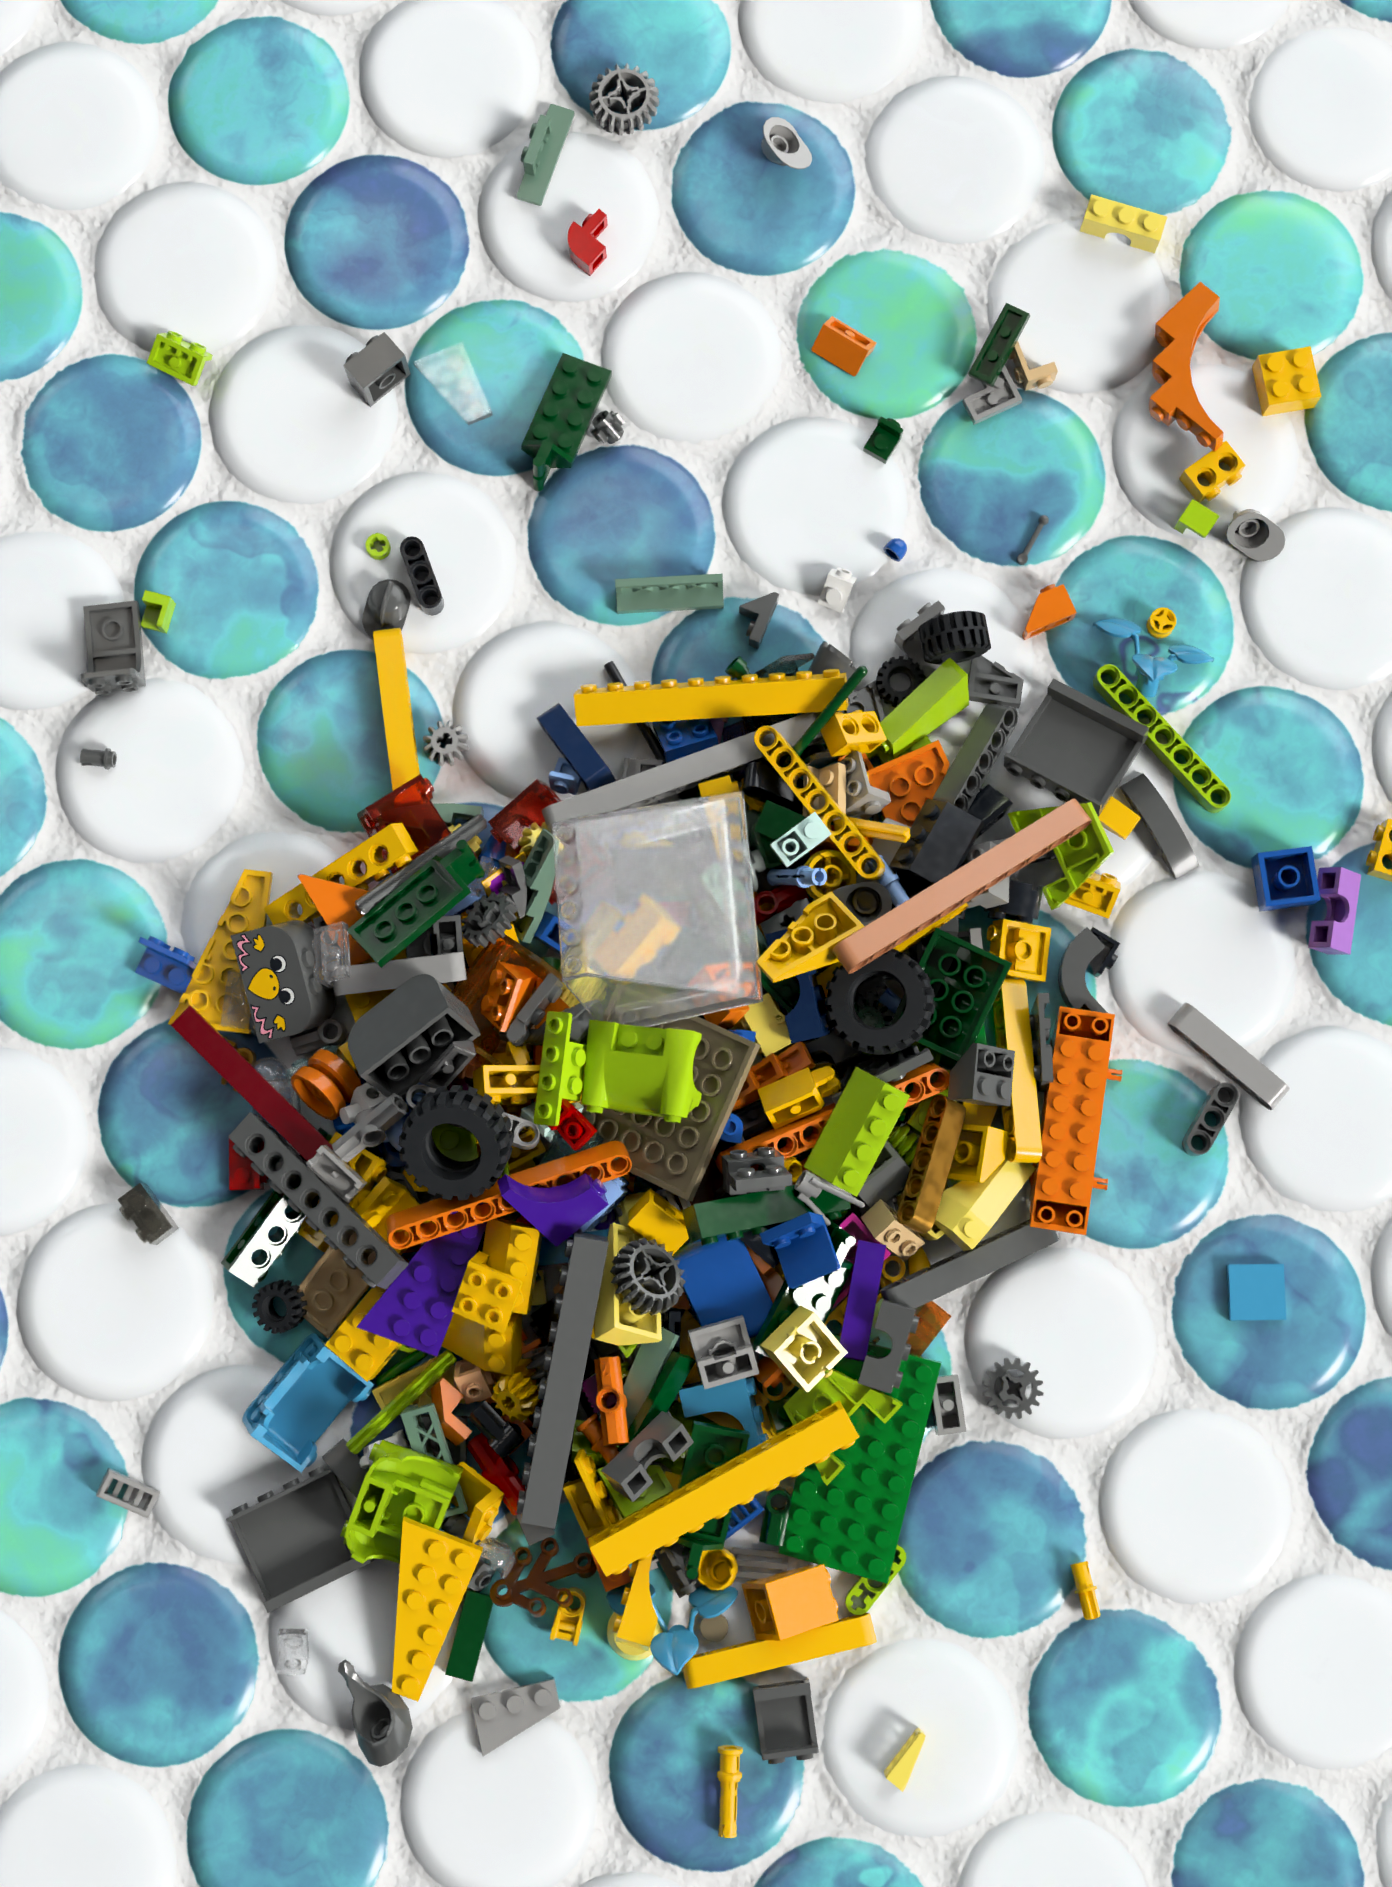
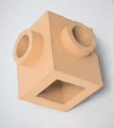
M465 1359L455 1362L454 1387L464 1395L463 1398L466 1404L481 1402L492 1397L493 1386L497 1382L494 1372L484 1371Z

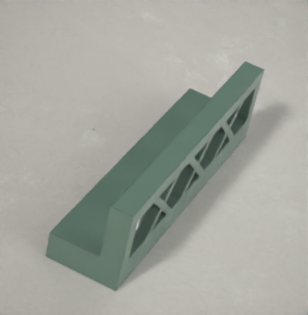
M723 573L615 579L617 614L724 608Z
M416 1403L406 1407L400 1415L411 1449L440 1459L443 1455L445 1462L453 1464L434 1403L420 1407ZM429 1412L432 1421L429 1430L425 1429L421 1414ZM428 1438L439 1443L441 1450L437 1457L433 1454ZM458 1482L454 1493L459 1506L451 1508L449 1504L444 1518L464 1513L468 1510L460 1482Z

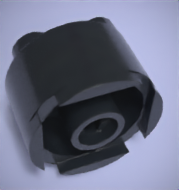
M1009 880V903L987 909L984 908V911L989 912L988 918L1000 920L1005 919L1007 915L1015 917L1017 922L1032 924L1033 919L1038 920L1043 887L1038 886L1037 890H1032L1033 884Z

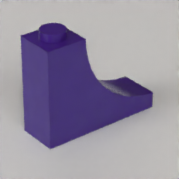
M586 1173L567 1184L548 1188L527 1186L513 1180L506 1174L497 1181L501 1196L556 1247L609 1205L605 1196L607 1189L603 1183L597 1178L593 1180Z

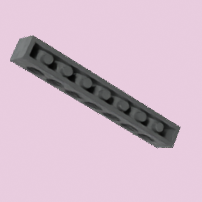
M250 1112L228 1136L235 1143L232 1148L243 1158L247 1156L253 1162L250 1166L261 1176L265 1174L271 1180L268 1184L277 1193H284L289 1198L287 1203L298 1213L302 1211L308 1217L305 1221L317 1232L321 1230L326 1235L324 1240L329 1246L335 1250L339 1248L345 1254L343 1260L353 1269L358 1267L364 1273L362 1279L369 1286L387 1289L409 1265L348 1203L307 1167V1162L262 1117ZM264 1141V1148L258 1153V1145ZM282 1159V1167L276 1171V1163ZM300 1177L301 1184L294 1190V1182ZM319 1195V1203L313 1208L312 1201ZM337 1214L338 1221L336 1225L331 1227V1218ZM353 1233H356L357 1240L350 1246L349 1238ZM375 1251L376 1259L369 1265L368 1256Z

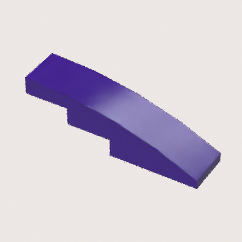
M858 1240L840 1337V1344L848 1352L843 1358L864 1362L867 1355L886 1245Z

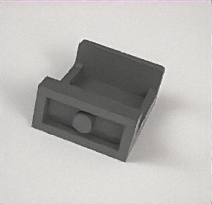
M809 1679L753 1686L762 1760H768V1764H778L785 1762V1757L796 1756L797 1760H807L813 1758V1754L819 1753Z

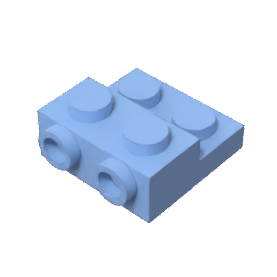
M623 1176L603 1182L607 1189L605 1196L609 1205L580 1228L583 1232L591 1231L631 1192L627 1188L629 1182Z

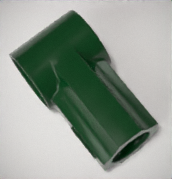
M776 1487L767 1493L759 1542L783 1546L791 1507V1496L785 1488ZM781 1494L786 1497L787 1502L782 1508H775L771 1505L770 1501L774 1495Z

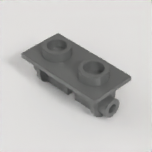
M676 1542L669 1547L661 1546L655 1550L654 1554L678 1597L681 1598L684 1595L691 1594L703 1584L698 1581V1576L695 1579L687 1577L682 1558L684 1548L682 1544Z

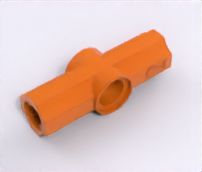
M620 1357L595 1359L598 1391L596 1404L600 1409L603 1446L628 1444L627 1397L623 1390ZM615 1394L617 1403L613 1408L609 1409L606 1400L610 1395Z

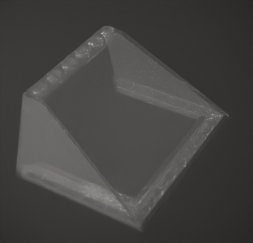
M742 791L580 816L552 823L562 982L595 1020L650 1027L763 1002L760 968L756 965V961L759 959L745 800Z

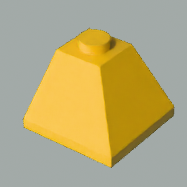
M963 1124L947 1179L983 1183L1005 1160L1009 1132L990 1126Z

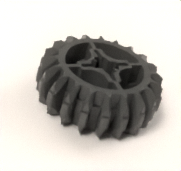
M646 1238L631 1241L619 1250L617 1256L612 1261L614 1266L610 1273L615 1277L611 1283L618 1286L615 1294H622L624 1297L622 1303H631V1310L639 1308L641 1315L649 1313L652 1316L666 1312L677 1303L679 1297L684 1292L681 1287L684 1286L686 1281L681 1276L685 1270L678 1268L677 1265L680 1260H674L672 1257L673 1251L667 1252L665 1250V1243L657 1246L655 1239L647 1241Z

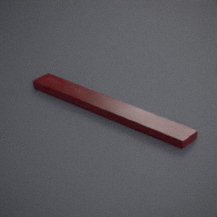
M189 1005L171 1024L307 1161L316 1155V1151L321 1145H327L333 1150L332 1144L193 1006Z

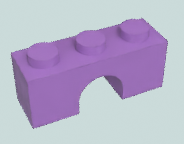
M1343 867L1319 868L1317 878L1319 893L1326 902L1327 915L1324 921L1311 922L1308 948L1328 955H1351L1361 874Z

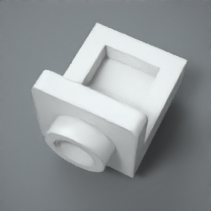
M832 569L827 576L818 604L843 613L857 578L853 577L852 573L846 569Z

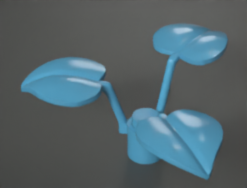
M1108 618L1097 621L1092 626H1096L1100 631L1113 637H1130L1133 639L1135 655L1132 656V662L1136 665L1135 675L1138 676L1136 688L1144 697H1155L1159 681L1163 680L1165 675L1177 671L1178 665L1173 662L1174 660L1178 659L1186 664H1201L1214 661V658L1203 650L1184 644L1170 646L1168 652L1171 655H1169L1168 659L1140 654L1139 637L1137 634L1141 633L1142 629L1129 620Z
M633 1581L610 1590L606 1596L610 1608L619 1615L623 1616L626 1606L620 1604L625 1587L631 1588ZM649 1583V1590L652 1599L655 1596L656 1592L652 1584ZM705 1585L696 1588L689 1595V1604L694 1608L690 1612L688 1628H685L683 1625H674L668 1630L652 1602L658 1617L657 1621L664 1632L657 1634L652 1639L650 1645L651 1653L657 1662L677 1676L699 1647L698 1638L693 1631L696 1614L699 1612L700 1616L706 1619L719 1616L734 1603L738 1596V1590L731 1586L724 1590H710Z

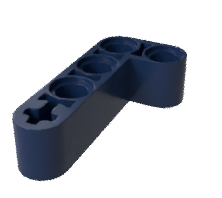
M559 703L536 718L544 732L581 779L587 792L616 781L606 763Z

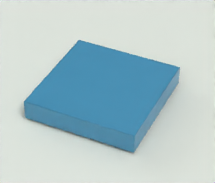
M1284 1264L1226 1265L1229 1321L1286 1320Z

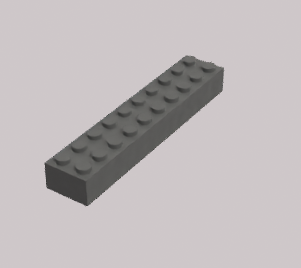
M576 1231L573 1233V1238L568 1237L564 1254L565 1257H569L567 1266L562 1265L559 1285L563 1286L562 1294H556L554 1314H558L557 1322L551 1321L548 1342L553 1343L552 1350L546 1349L543 1363V1371H547V1377H541L538 1399H541L542 1403L541 1406H535L532 1428H537L536 1435L530 1434L527 1448V1456L531 1457V1462H525L522 1485H526L525 1491H519L516 1513L521 1514V1523L554 1529L556 1526L609 1244L608 1238L605 1236Z

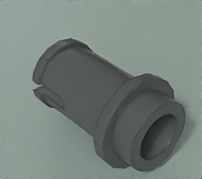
M106 748L105 751L81 750L80 763H82V766H102L107 770L116 766L117 754L115 751H111L110 748Z

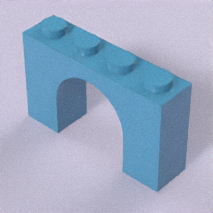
M747 1377L709 1389H704L701 1382L683 1385L679 1390L685 1418L715 1411L725 1412L734 1416L742 1424L744 1430L750 1433L746 1451L769 1439L767 1433L763 1434L761 1423L764 1421L763 1412L760 1405L756 1406L754 1395L757 1394L754 1378Z

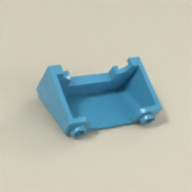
M315 1333L310 1334L304 1339L249 1405L242 1418L245 1427L252 1437L300 1472L315 1462L317 1458L315 1442L351 1400L354 1403L364 1401L370 1395L374 1385L371 1380L366 1382L325 1346L327 1342Z

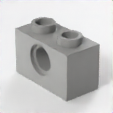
M956 1374L938 1376L931 1404L935 1434L939 1436L966 1432L959 1377Z

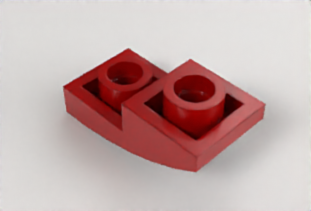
M562 1099L559 1125L548 1126L551 1130H557L574 1151L580 1150L597 1132L594 1126L565 1099Z

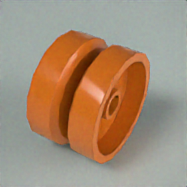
M324 1049L317 1050L308 1059L307 1066L300 1067L291 1076L292 1087L299 1098L316 1114L329 1120L337 1119L340 1115V1109L346 1107V1103H351L354 1090L362 1085L356 1073L345 1061Z

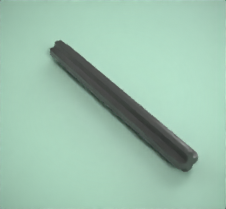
M481 814L474 816L357 899L354 903L356 910L361 915L368 913L436 855L441 858L446 857L456 848L459 840L467 842L486 829V819Z

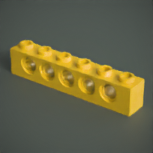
M403 823L390 824L311 877L339 883V879L342 876L345 881L344 885L368 890L369 883L374 880L379 882L390 875L389 870L395 866L400 868L411 862V856L417 853L418 850ZM383 848H385L387 851L386 860H384L382 857ZM362 862L366 866L365 874H363L360 869ZM302 883L264 907L273 925L291 920L314 923L313 919L321 916ZM299 904L302 907V915L298 913L297 908Z

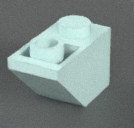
M814 812L770 844V846L787 868L827 839L831 832L817 813Z

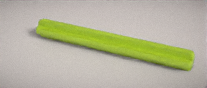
M449 1350L444 1351L346 1443L350 1452L354 1455L358 1454L401 1414L406 1407L448 1370L457 1360L454 1354Z

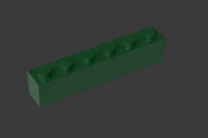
M795 1185L786 1186L785 1190L761 1191L693 1204L682 1210L690 1244L701 1242L702 1246L718 1243V1238L726 1237L727 1241L744 1237L743 1233L751 1232L752 1236H757L767 1231L768 1228L776 1227L807 1212H814L797 1198L799 1192L794 1189ZM823 1189L817 1198L812 1196L809 1198L830 1221L841 1218V1212L851 1208L848 1201Z

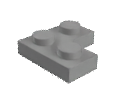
M1004 365L993 387L982 383L983 390L963 398L962 401L975 425L1021 404L1022 398Z

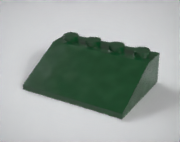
M936 928L919 962V965L930 979L931 987L934 989L933 1005H935L934 1014L930 1018L931 1024L922 1033L923 1037L918 1043L959 1061L969 1047L975 1043L1012 963ZM905 994L890 1025L897 1022L905 1010Z

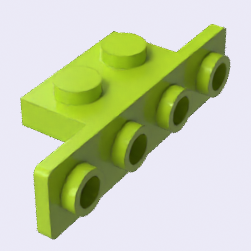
M547 1012L533 1120L534 1124L558 1126L562 1099L580 1101L587 1045L569 1041L572 1013Z

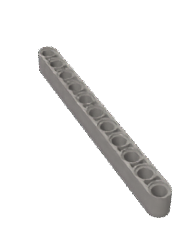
M821 712L804 713L771 725V727L777 730L793 747ZM754 731L554 803L542 809L541 812L549 832L557 837L697 787L699 783L744 770L750 762L763 763L768 760L754 742L756 732ZM821 731L812 741L819 739L818 742L824 740ZM768 734L764 737V746L773 744L774 734ZM811 742L808 746L816 744L818 742Z

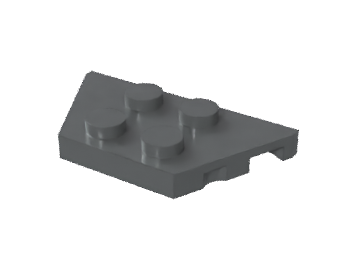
M910 1045V1048L891 1055H872L847 1068L844 1078L840 1081L841 1092L833 1094L832 1099L836 1105L855 1067L885 1082H895L902 1079L907 1072L934 1058L929 1048L919 1052L917 1046Z

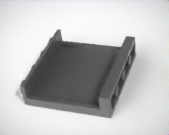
M1053 678L1048 686L1047 696L1010 754L1005 753L1004 767L1012 775L1018 777L1021 775L1030 780V783L1039 789L1045 788L1053 792L1061 801L1067 802L1075 798L1078 803L1091 802L1099 817L1146 742L1149 727Z
M324 1466L309 1472L310 1478L301 1483L296 1478L282 1485L284 1491L274 1495L273 1491L257 1497L259 1503L248 1507V1504L245 1503L232 1509L233 1516L226 1519L227 1523H232L266 1601L263 1604L267 1613L374 1561V1558L367 1560L363 1564L351 1557L352 1554L348 1547L343 1544L344 1537H341L340 1534L346 1520L349 1521L352 1509L337 1476L331 1469L325 1470Z

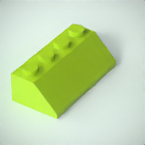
M855 1067L803 1167L857 1197L910 1095Z

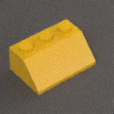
M495 1218L487 1221L482 1251L490 1255L486 1265L522 1281L512 1312L527 1315L532 1307L543 1234L532 1224Z

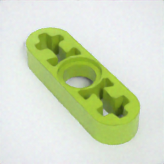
M897 1544L896 1548L900 1551L898 1554L900 1561L898 1563L893 1561L892 1573L890 1574L888 1584L882 1583L879 1587H872L868 1584L867 1578L860 1577L845 1597V1604L849 1612L854 1615L865 1614L904 1566L906 1553L900 1545ZM861 1583H864L865 1587L875 1594L870 1598L867 1593L863 1598L865 1606L863 1608L857 1606L854 1609L851 1607L853 1605L851 1597L853 1595L859 1597L864 1590L859 1588Z

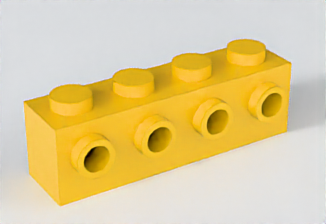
M483 1065L473 1071V1087L478 1089L477 1094L484 1096L486 1093L491 1096L492 1104L501 1103L503 1099H511L512 1104L527 1103L528 1099H536L540 1065ZM581 1091L580 1101H571V1100H568V1101H569L570 1103H578V1102H581L582 1091Z

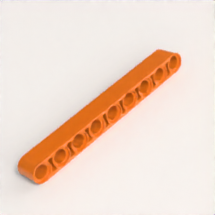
M926 1063L907 1072L902 1079L887 1083L905 1092L907 1084L913 1082L914 1087L909 1093L910 1097L904 1107L906 1108L946 1090L949 1086L950 1075L948 1071L937 1064ZM938 1071V1079L934 1083H930L931 1075ZM835 1103L778 1129L769 1130L741 1142V1144L723 1150L716 1157L717 1169L722 1173L721 1156L730 1155V1151L746 1150L747 1153H750L760 1147H774L775 1150L784 1156L785 1160L813 1148L835 1107ZM813 1126L811 1135L804 1138L803 1131L805 1128ZM783 1137H787V1144L783 1148H777L778 1141ZM755 1164L750 1168H754L757 1171L759 1166Z
M610 1141L508 1176L527 1186L532 1187L535 1184H539L536 1186L538 1188L567 1184L584 1173L593 1180L597 1178L603 1183L626 1175L630 1171L632 1163L625 1145L620 1141ZM496 1181L490 1189H485L484 1193L477 1197H474L472 1193L467 1200H458L457 1196H453L451 1200L442 1199L441 1197L393 1213L386 1219L385 1228L389 1244L395 1249H405L516 1212L517 1210L501 1196Z

